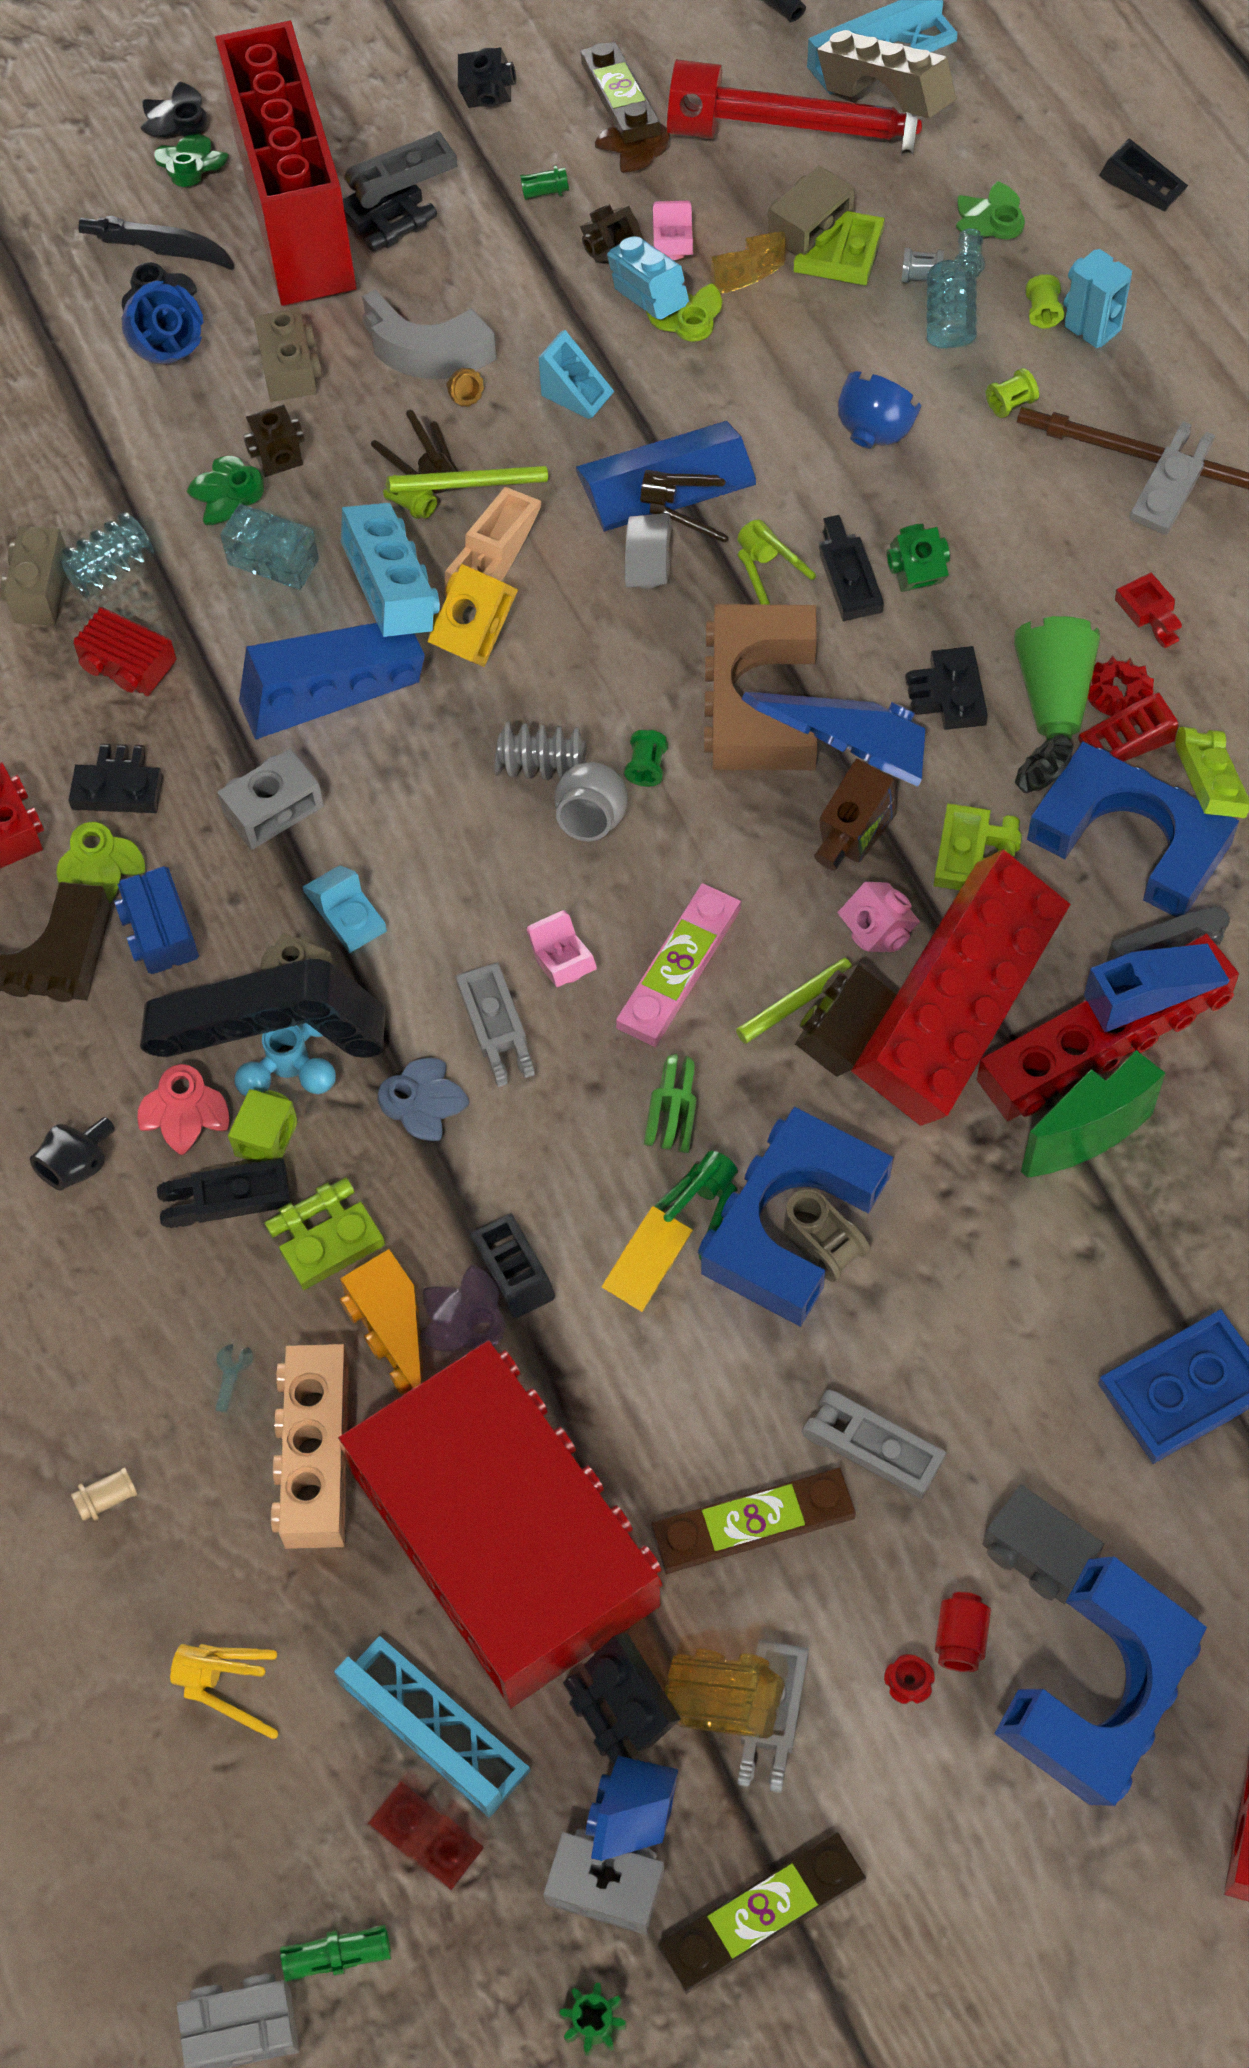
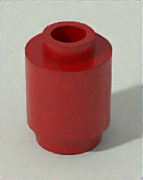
M955 1592L952 1594V1598L941 1601L934 1649L939 1654L938 1664L941 1667L958 1672H976L979 1670L980 1661L985 1659L991 1608L982 1603V1597L969 1592Z

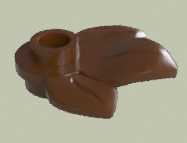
M611 120L612 127L603 130L598 135L595 147L621 153V172H632L647 167L652 163L654 157H658L665 152L670 142V133H667V127L660 123L661 135L624 144Z

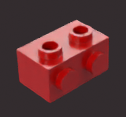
M3 762L0 763V869L42 851L43 848L37 834L44 831L35 808L32 807L26 810L22 801L28 799V795L20 777L16 775L10 778Z

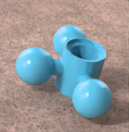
M307 1023L264 1033L262 1035V1045L266 1057L260 1062L250 1061L238 1068L234 1078L237 1090L244 1096L247 1095L249 1089L265 1093L271 1085V1073L273 1072L277 1076L284 1078L299 1075L302 1087L310 1093L322 1094L327 1092L335 1083V1069L329 1061L323 1058L309 1059L305 1041L310 1036L322 1037L323 1035ZM283 1046H294V1048L288 1052H277V1050Z

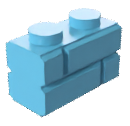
M636 236L628 237L607 253L610 269L614 271L612 278L615 289L643 310H646L654 318L661 320L685 307L689 302L686 286L683 285L685 280L682 266L642 238Z
M1101 249L1093 250L1085 258L1081 257L1074 262L1068 273V278L1072 280L1071 288L1063 303L1067 308L1065 327L1078 336L1083 335V340L1095 348L1102 347L1122 330L1132 277L1131 269L1119 261L1113 262L1114 258Z

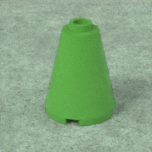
M1070 616L1043 618L1044 626L1031 628V621L1024 623L1015 630L1014 647L1037 732L1046 736V739H1053L1061 734L1071 739L1072 735L1081 730L1100 644V630L1098 627L1094 631L1091 630V622L1088 620Z

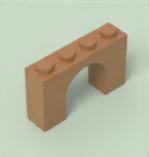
M715 604L714 621H706V647H714V656H705V682H714L713 691H705V717H713V727H704V753H713V770H816L817 738L814 736L815 733L809 732V734H805L755 710L741 700L742 698L734 689V684L739 677L748 670L761 665L815 664L817 641L816 605Z

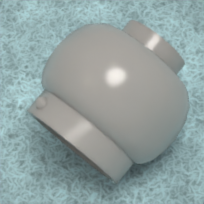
M595 762L577 764L564 773L555 789V808L558 824L567 835L577 840L595 841L606 836L608 831L619 824L627 811L628 791L624 781L615 770L604 764Z

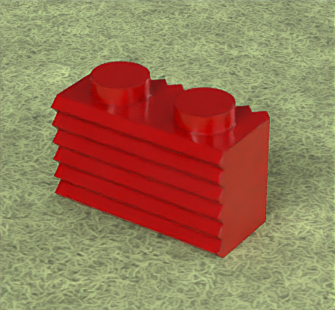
M104 607L98 608V612L94 613L93 619H89L88 625H84L83 631H79L78 637H75L73 642L78 662L85 671L94 676H99L101 673L114 680L121 689L130 693L136 690L145 696L151 694L177 660L171 639Z

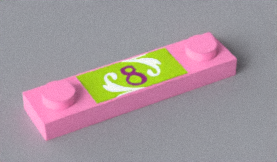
M702 883L617 1017L616 1029L654 1047L658 1045L741 910L740 900Z

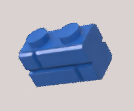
M163 866L145 872L143 876L136 875L120 880L118 887L122 899L115 900L114 903L122 926L132 925L134 934L126 938L134 961L144 960L148 973L155 974L172 968V965L179 966L197 960L199 954L169 867Z

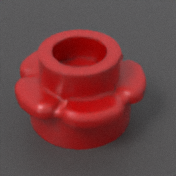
M905 1654L899 1656L894 1663L887 1666L884 1682L890 1687L889 1694L895 1701L901 1704H908L910 1701L919 1704L926 1701L932 1693L931 1684L935 1681V1674L930 1664L922 1658L912 1654ZM912 1676L915 1680L914 1683L907 1684L905 1677Z

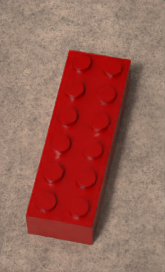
M1004 849L976 863L851 1072L920 1126L947 1117L1071 904Z

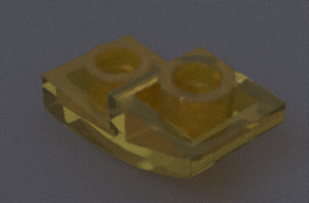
M784 231L747 237L745 240V250L711 256V283L716 286L720 294L756 283L783 266L785 261Z

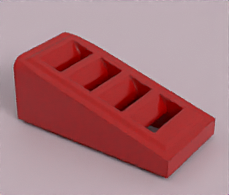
M1156 693L1079 734L1078 740L1080 743L1085 742L1095 748L1104 749L1099 740L1105 738L1112 748V751L1109 753L1124 762L1174 742L1179 724L1161 694ZM1138 725L1143 734L1138 735L1133 726ZM1121 731L1127 743L1123 744L1116 733Z

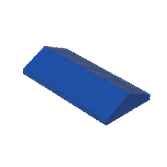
M728 421L576 466L578 477L604 532L628 525V519L631 516L652 515L649 513L650 504L640 502L645 470L670 474L718 475L725 480V485L721 487L678 485L674 504L666 503V507L672 510L756 485V478L742 436Z

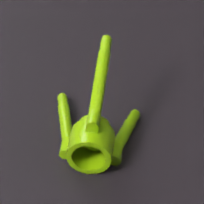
M760 519L753 520L740 530L737 541L743 549L738 552L737 556L746 567L760 605H770L754 561L767 563L779 553L810 580L816 578V574L775 536L764 521Z

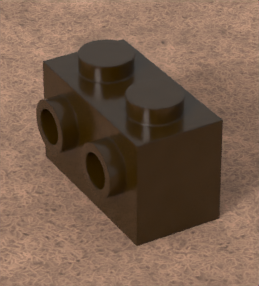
M859 964L843 973L838 970L827 980L822 988V992L826 996L819 1006H813L803 1017L799 1025L803 1031L795 1042L796 1046L836 1077L852 1070L897 995Z

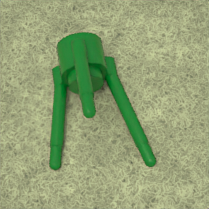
M713 1150L708 1151L701 1162L694 1164L687 1175L654 1206L663 1211L676 1200L664 1215V1220L671 1222L696 1193L707 1200H713L715 1196H718L719 1201L707 1232L710 1229L717 1231L723 1220L721 1213L726 1201L733 1192L738 1191L737 1187L731 1183L738 1174V1169L724 1154Z

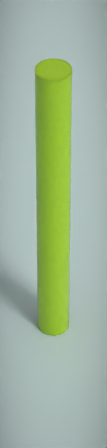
M546 466L387 476L386 486L388 493L542 483L548 481V469Z

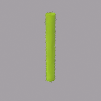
M843 957L736 1029L738 1037L744 1044H747L822 994V988L827 980L838 970L843 973L852 968V964L847 958Z

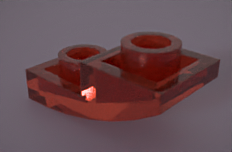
M402 1781L396 1784L366 1823L395 1849L450 1891L484 1848L449 1817L436 1811Z

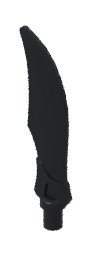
M112 215L99 217L98 220L83 217L79 220V233L97 235V238L105 243H122L134 246L136 244L149 249L157 255L192 258L214 263L229 270L234 269L233 261L222 247L195 232L175 227L128 222Z

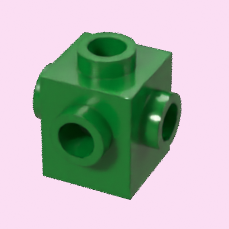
M914 524L900 529V535L893 539L890 543L891 549L886 551L889 570L891 574H897L900 591L905 592L941 584L949 576L946 563L950 561V552L945 537L940 538L938 527L925 529L924 524Z

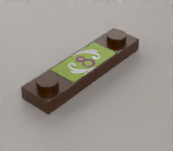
M839 1467L651 1522V1527L665 1574H670L855 1519L856 1512L841 1468Z

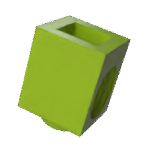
M249 1089L228 1134L234 1155L252 1162L282 1159L298 1124L292 1101L276 1091L267 1090L265 1093Z

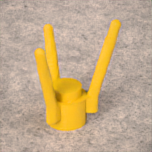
M181 1644L178 1647L172 1661L170 1680L174 1685L185 1687L184 1698L200 1701L271 1739L278 1737V1731L273 1727L205 1691L206 1687L214 1688L221 1672L262 1677L266 1673L265 1668L262 1666L221 1659L274 1660L278 1655L275 1650L214 1647L200 1644L199 1647Z

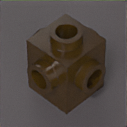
M610 204L591 212L589 214L591 221L580 226L584 235L582 236L583 246L596 263L608 261L607 253L610 249L616 247L628 237L636 236L644 240L639 223L633 215L630 206L612 209Z
M284 404L246 416L249 433L243 435V439L250 458L257 457L265 477L303 465L299 443L305 441L303 430L298 418L290 419Z

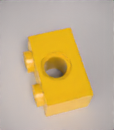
M461 564L458 572H454L447 583L446 600L441 611L439 610V613L433 616V631L429 632L430 636L427 642L485 667L518 590L500 580ZM474 604L476 608L475 617L471 622L464 624L463 613L468 606Z

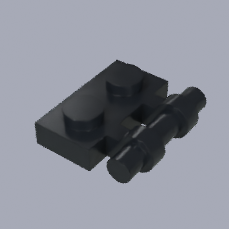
M416 184L382 197L380 202L371 208H364L356 197V192L343 198L346 222L359 236L371 229L374 230L375 233L365 238L366 244L372 252L383 246L389 248L398 243L399 237L410 231L418 232L424 229L428 221L437 217V211L432 203H428L421 208L417 206L423 199L422 191ZM400 213L404 216L391 224L388 222L389 219Z
M627 1632L613 1636L584 1664L594 1681L592 1685H587L580 1672L571 1675L563 1682L572 1698L569 1702L577 1717H584L596 1737L593 1741L601 1756L607 1755L613 1766L617 1756L633 1759L624 1745L629 1739L637 1752L648 1749L681 1720ZM605 1700L618 1719L614 1726L600 1706Z

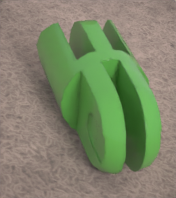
M671 1054L667 1056L664 1063L660 1088L655 1089L651 1093L644 1145L652 1147L657 1133L660 1111L664 1112L660 1148L670 1150L675 1138L678 1117L680 1114H683L678 1152L689 1153L697 1098L691 1093L695 1062L691 1057L685 1056L680 1071L678 1087L674 1088L678 1054Z

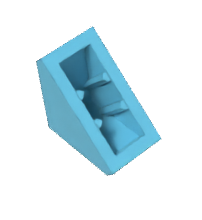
M566 330L561 331L539 356L541 396L587 419L593 418L614 392Z

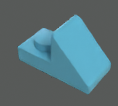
M339 865L303 886L304 893L349 953L387 932L384 920L363 894L359 876L355 871Z

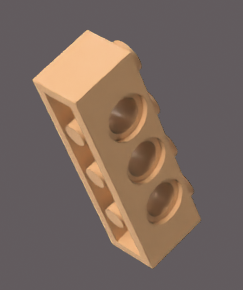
M344 1344L286 1346L285 1363L277 1364L276 1373L278 1392H284V1407L275 1411L276 1438H282V1455H274L273 1459L274 1484L281 1485L280 1502L272 1503L273 1533L279 1532L285 1549L345 1547L347 1462L338 1437L348 1431L349 1359ZM320 1393L323 1395L321 1401L314 1406H303L300 1404L307 1394ZM315 1438L322 1441L320 1447L314 1452L302 1453L298 1451L300 1445L308 1439ZM316 1485L321 1488L318 1495L311 1500L303 1501L297 1498L299 1491L305 1486Z

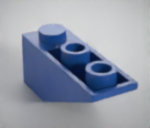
M1208 944L1136 951L1090 968L1084 997L1104 1032H1108L1229 983V979Z

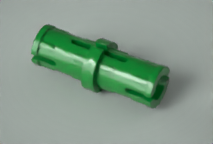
M385 1924L340 1935L338 1930L327 1932L326 1938L280 1947L282 1970L286 1982L333 1972L334 1976L345 1974V1969L371 1962L387 1961L392 1958Z

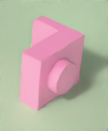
M688 200L656 201L653 203L654 247L672 260L682 259L685 255H693L691 202Z
M565 910L527 927V934L536 962L556 987L575 982L583 975L597 969L592 953L576 936L571 918Z

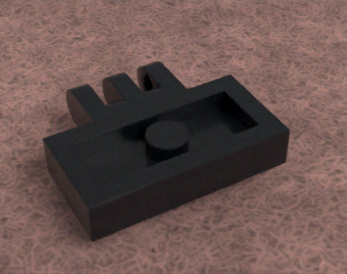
M973 646L931 651L930 658L932 668L912 670L905 674L906 684L909 686V699L912 700L910 703L911 711L915 715L941 713L944 730L987 725L988 714Z
M100 744L96 765L75 764L68 799L72 810L157 813L163 776L160 768L143 767L145 760L144 745H134L132 759H128V745L118 744L115 758H111V744Z

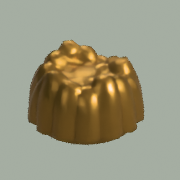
M471 368L456 370L446 383L450 398L460 406L470 407L471 404H476L484 390L482 385L483 378L480 377L479 372Z

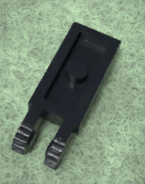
M281 1158L192 1173L191 1177L163 1182L157 1186V1197L159 1200H163V1202L187 1200L194 1195V1203L166 1208L160 1212V1223L166 1228L190 1226L196 1221L203 1223L277 1210L291 1202L286 1164L284 1159Z

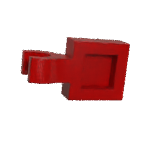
M1152 572L1116 589L1115 601L1138 628L1150 623L1156 640L1163 648L1179 642L1180 638L1174 631L1182 628V623L1172 613L1174 611L1175 599Z

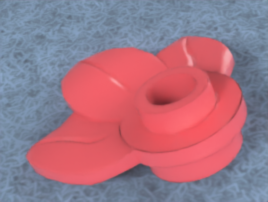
M185 1064L174 1065L162 1074L158 1089L143 1098L137 1115L138 1126L141 1131L161 1128L166 1143L179 1155H184L191 1149L201 1133L202 1126L210 1130L227 1131L230 1123L228 1106L222 1094L205 1086L204 1079L199 1071ZM179 1079H186L189 1081L188 1090L182 1094L175 1093L173 1091L174 1083Z

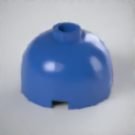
M154 281L143 285L127 301L121 317L122 332L129 347L140 358L153 364L167 365L187 357L200 344L202 336L200 337L201 325L204 323L203 314L195 298L185 288L179 285L173 287L169 284H162L165 281Z
M860 371L849 373L839 397L838 416L844 428L851 433L850 439L855 444L871 449L874 444L885 446L899 442L914 425L921 409L920 402L913 406L910 403L913 394L884 377L873 374L870 381L859 379L862 373Z

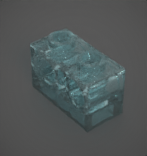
M240 503L220 533L228 565L299 590L302 589L319 561L312 528Z

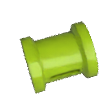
M1041 274L1035 276L1027 282L1025 287L1026 296L1032 305L1028 314L1029 321L1032 325L1041 329L1054 327L1064 319V308L1058 301L1061 283L1053 275Z
M1020 368L1014 372L1012 378L1000 384L997 382L989 384L985 394L988 405L994 414L999 418H1005L1009 416L1011 409L1025 402L1028 404L1036 402L1039 399V387L1030 371Z

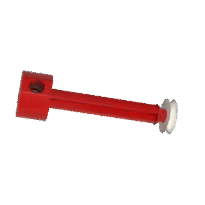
M676 59L674 63L667 113V133L713 139L717 118L885 138L888 140L895 136L903 137L902 152L908 149L912 152L913 156L915 136L922 131V121L918 119V115L899 113L894 107L721 87L722 65ZM687 94L697 95L701 99L702 104H693L689 101Z

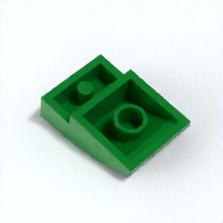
M1137 1050L1107 1080H1104L1091 1069L1030 1131L1021 1173L1027 1178L1051 1174L1092 1159L1117 1145L1153 1115L1166 1073Z

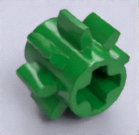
M597 1982L593 1987L592 1994L583 1996L578 1989L573 1988L572 1994L576 2002L573 2009L564 2008L559 2010L560 2018L565 2021H572L574 2026L564 2035L566 2043L573 2042L579 2037L584 2042L583 2046L586 2056H590L592 2053L593 2045L602 2042L607 2049L612 2051L614 2046L610 2035L613 2029L624 2030L627 2026L625 2020L613 2017L612 2014L622 2003L620 1996H614L607 2001L602 1997L601 1985ZM589 2007L595 2014L602 2010L605 2011L601 2016L604 2027L598 2031H595L591 2025L583 2029L581 2028L584 2023L582 2012Z

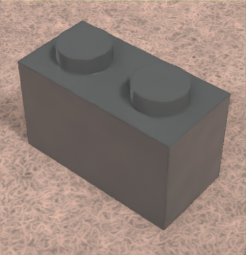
M1020 1484L987 1528L982 1543L988 1549V1556L996 1564L1007 1570L1016 1569L1029 1579L1028 1583L1036 1593L1048 1600L1056 1598L1064 1605L1088 1559L1099 1558L1105 1544L1022 1484Z

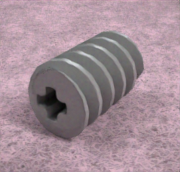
M506 721L502 732L498 735L495 753V774L498 776L505 764L508 775L515 777L522 765L526 778L532 779L539 767L544 780L551 779L555 768L557 769L559 779H561L564 773L580 763H586V741L582 740L579 727H574L570 738L565 739L562 726H557L553 737L550 738L547 736L544 724H540L536 735L531 736L528 723H523L518 735L513 734L511 722Z

